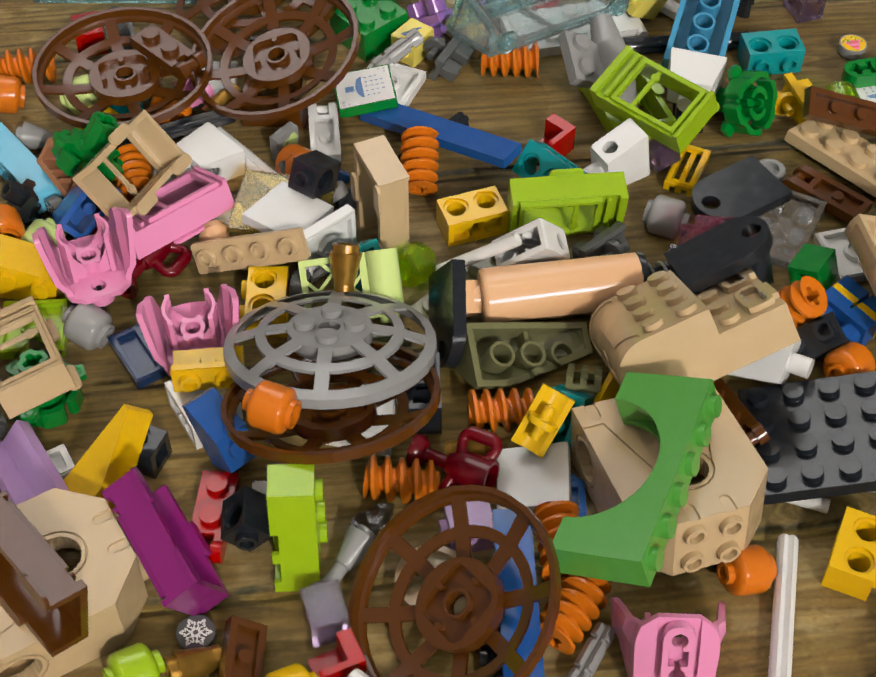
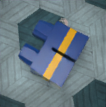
M847 275L826 290L828 306L823 315L833 311L849 342H858L865 346L869 340L876 339V298L873 295L869 297L870 293Z

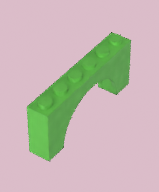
M636 372L626 373L615 398L623 424L641 428L653 435L660 443L659 455L647 480L625 501L606 511L589 516H563L553 539L559 560L560 573L651 587L656 572H660L663 567L664 550L668 539H672L675 535L677 527L676 518L679 510L687 504L688 487L692 476L696 477L699 472L700 455L703 447H707L710 443L711 426L714 418H718L721 414L722 399L720 395L716 394L713 379Z

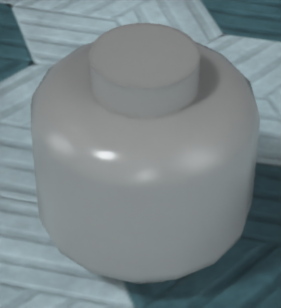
M658 195L654 200L649 199L643 214L642 223L646 224L647 231L650 234L673 240L679 235L680 231H687L691 214L686 213L687 206L683 200L666 195Z
M80 303L77 306L71 305L62 317V322L65 323L63 330L65 337L88 351L94 350L97 347L102 349L108 343L107 338L113 335L115 326L112 325L111 314L93 303L87 305Z

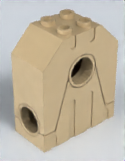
M615 398L596 402L585 407L583 405L572 408L571 461L579 477L584 481L585 488L598 513H601L625 501L643 485L656 464L660 449V443L653 435L641 428L623 424ZM723 399L721 414L718 418H714L711 426L710 443L707 447H703L700 455L699 472L696 477L692 476L689 484L687 504L685 507L680 508L676 518L677 527L675 535L672 539H668L664 550V564L660 572L670 576L685 573V571L688 573L695 572L720 562L729 563L740 556L741 550H744L750 544L761 522L768 467Z
M53 488L17 504L16 506L69 566V574L74 572L76 582L82 579L88 586V637L52 657L25 623L20 627L17 626L0 605V677H61L129 642L148 597L144 581L149 579V576L117 519L119 515L111 511L104 498Z

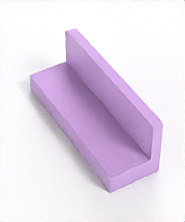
M16 420L4 440L0 441V490L2 492L6 491L9 500L11 499L15 505L53 488L70 491L29 422Z

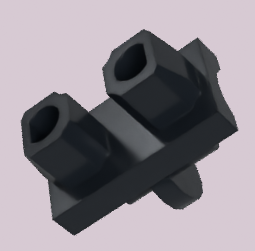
M27 178L21 184L8 179L2 187L1 197L7 201L6 204L13 206L20 213L24 227L26 225L30 226L35 219H42L38 212L42 206L38 202L39 198L33 190L36 186L35 182Z
M833 311L797 329L801 339L798 354L814 360L837 347L849 343Z

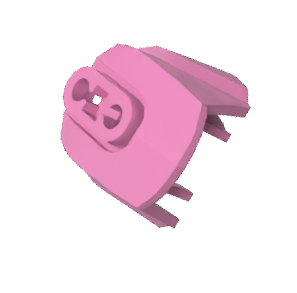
M116 206L109 210V223L99 213L94 214L98 231L93 235L68 241L65 239L62 225L57 224L55 237L58 247L55 246L45 227L38 228L32 234L33 243L56 288L64 293L71 303H82L85 305L93 303L98 307L107 306L114 301L115 296L122 295L132 284V273L136 266L133 218L128 209ZM101 285L102 290L97 291L96 286Z
M220 284L217 302H215L213 295L209 292V288H204L205 301L189 302L172 307L170 296L166 294L164 295L161 308L152 296H146L137 305L136 318L154 360L164 367L168 376L171 377L170 366L173 365V351L224 347V340L234 324L239 322V300L234 288L227 286V284Z
M611 597L612 627L619 639L628 677L716 676L720 643L726 634L725 602L718 601L716 621L713 623L701 614L656 613L651 616L650 612H644V618L640 620L631 614L619 597ZM679 634L684 635L682 637H674Z

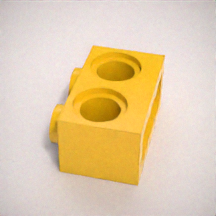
M496 186L436 200V222L448 247L504 234L508 231L509 210Z
M288 266L249 267L248 279L242 280L241 284L242 300H245V305L239 306V319L266 303L289 296L290 278ZM282 313L270 325L288 323L289 313ZM263 318L255 321L246 330L256 328ZM287 333L266 335V338H287Z
M848 506L846 507L821 586L863 601L867 600L872 588L876 589V516Z

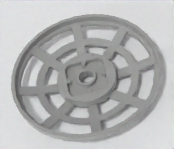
M328 290L283 297L250 311L229 330L224 340L223 354L227 372L234 382L245 391L249 388L254 389L260 381L265 380L261 377L273 366L277 365L295 372L315 374L313 390L291 387L297 394V400L302 402V409H345L386 400L417 384L427 375L435 362L437 341L436 333L431 323L422 313L403 302L379 294L361 291L337 292ZM327 302L322 306L313 307L310 309L302 307V305L310 303ZM342 302L358 303L368 307L355 309L342 306ZM284 312L294 315L288 323L270 325L275 318ZM395 312L417 323L425 331L426 335L404 329L401 318ZM383 313L391 321L393 327L373 324L369 317ZM263 318L256 328L243 331L255 321ZM287 333L288 342L277 349L272 348L266 338V335ZM373 334L391 337L389 342L378 351L370 346ZM255 338L257 349L265 358L248 370L237 358L234 344ZM403 340L424 345V349L418 358L400 372L386 360L398 351ZM294 352L304 358L317 361L316 363H310L292 359L287 356ZM359 354L363 357L347 362L332 363V361L348 359ZM374 366L386 378L360 387L329 390L330 375L350 373Z

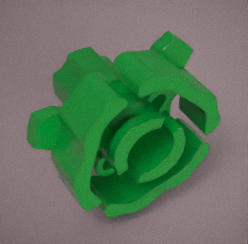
M733 65L727 70L729 79L727 88H719L715 95L716 101L720 105L718 113H724L725 118L720 131L725 137H731L734 132L737 134L760 136L762 129H769L775 118V105L778 98L776 82L769 79L767 71H742L740 65ZM755 80L758 86H754L753 82Z
M96 111L92 114L85 130L73 128L71 132L63 129L61 132H54L52 135L54 146L51 151L55 156L56 165L68 176H74L75 172L79 173L109 142L108 136L119 126L117 119L110 114ZM114 149L107 159L123 174L124 169L122 166L124 162L118 158L120 152ZM102 162L97 168L113 183L116 176Z
M29 349L20 354V360L14 359L5 369L9 376L12 377L48 360L49 357L44 350L34 351ZM83 364L73 365L81 381L87 379ZM79 388L78 390L71 391L68 397L63 393L12 419L13 421L29 422L31 427H42L44 429H52L64 425L68 422L65 404L67 403L70 414H77L81 410L84 400L82 390Z

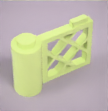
M397 248L361 252L360 274L355 280L354 291H359L355 286L361 280L363 292L379 294L405 303ZM330 257L298 261L302 293L309 292V287L314 291L324 290L333 278L332 270L325 265L331 264ZM320 265L331 274L318 289L308 282L306 267ZM313 303L306 304L304 307L310 309ZM383 313L369 317H380L381 324L391 322Z

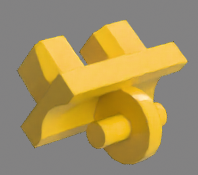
M787 73L783 75L785 81L783 89L777 91L778 98L775 105V114L792 116L796 124L799 125L808 120L802 118L805 89L813 85L808 78L797 80L792 73Z
M543 383L511 441L543 458L575 400Z

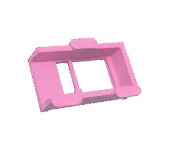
M194 166L192 167L193 171L189 170L163 184L155 193L158 197V202L144 216L137 213L132 217L136 258L140 260L171 242L180 244L205 230L203 224L236 207L226 178ZM105 215L103 218L109 223V218Z

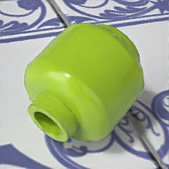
M140 642L111 653L107 658V667L102 668L103 677H161L160 674L166 672L160 652L157 649L150 651L145 644Z

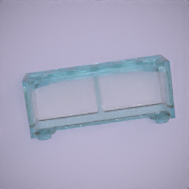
M456 0L446 28L455 38L488 57H493L499 54H507L514 49L556 36L564 30L570 31L588 25L593 17L600 14L620 16L628 9L630 0Z

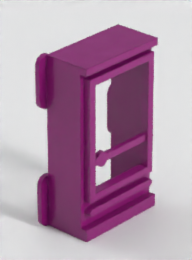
M133 467L129 472L102 491L105 500L115 504L116 507L112 510L119 515L117 519L158 595L163 599L161 601L163 607L192 616L203 615L229 596L227 589L208 558L212 554L210 547L197 525L193 521H187L167 485L164 484L152 493L138 468Z

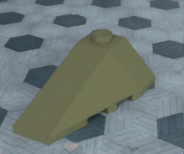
M586 322L466 323L465 348L461 361L455 367V371L474 389L509 388L590 356L593 350Z

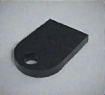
M752 155L699 180L693 187L690 205L698 219L710 225V220H713L715 227L721 224V221L725 222L741 216L758 217L789 202L792 191ZM704 205H713L716 209H708Z
M741 216L727 220L663 254L675 275L696 295L762 260L772 248L773 236L767 222L762 218Z
M451 259L428 276L429 322L436 333L440 368H455L461 361L466 343L465 260Z

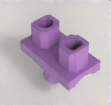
M421 0L406 6L410 19L414 18L434 28V37L444 38L447 27L441 21L458 15L456 6L447 9L445 0H425V2Z

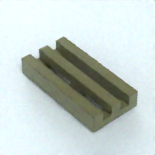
M576 363L568 364L565 388L591 393L600 392L603 367L596 366L595 373L588 372L589 365L582 364V370L578 371L575 370ZM573 379H580V383L573 382ZM587 380H593L594 385L587 384Z

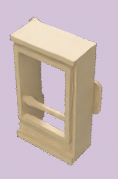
M144 109L127 124H120L108 136L109 142L72 180L108 218L110 208L115 206L128 209L132 217L137 213L144 216L158 202V197L155 193L172 174L176 176L181 175L192 163V158L178 147ZM126 137L158 171L140 192L107 159L108 155ZM102 162L126 186L127 191L135 196L130 203L99 171L97 167Z
M384 135L354 143L355 173H350L352 198L354 201H357L358 228L361 231L378 225V243L381 249L397 248L399 263L410 260L411 253L407 248L410 245L408 241V181L410 176Z
M32 295L0 310V337L33 321L36 325V328L28 329L25 333L0 344V351L40 333L50 359L4 381L0 376V403L9 419L69 390H78L82 386V381L73 365L66 366L55 343L59 340L60 335L53 320H45Z

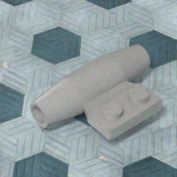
M600 14L591 19V40L588 38V35L564 30L558 36L570 85L590 89L625 48L626 44L612 16L609 14ZM635 79L619 97L630 104L637 96Z

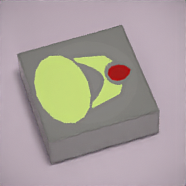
M288 122L269 137L272 160L276 161L278 153L285 146L293 143L299 144L298 126L296 124Z

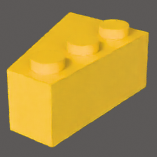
M0 234V298L23 300L32 295L34 300L56 299L59 289L52 282L34 243Z

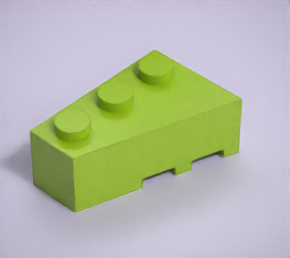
M267 464L266 499L270 536H273L275 551H272V563L275 565V592L321 590V543H328V522L326 520L323 478H316L315 464Z

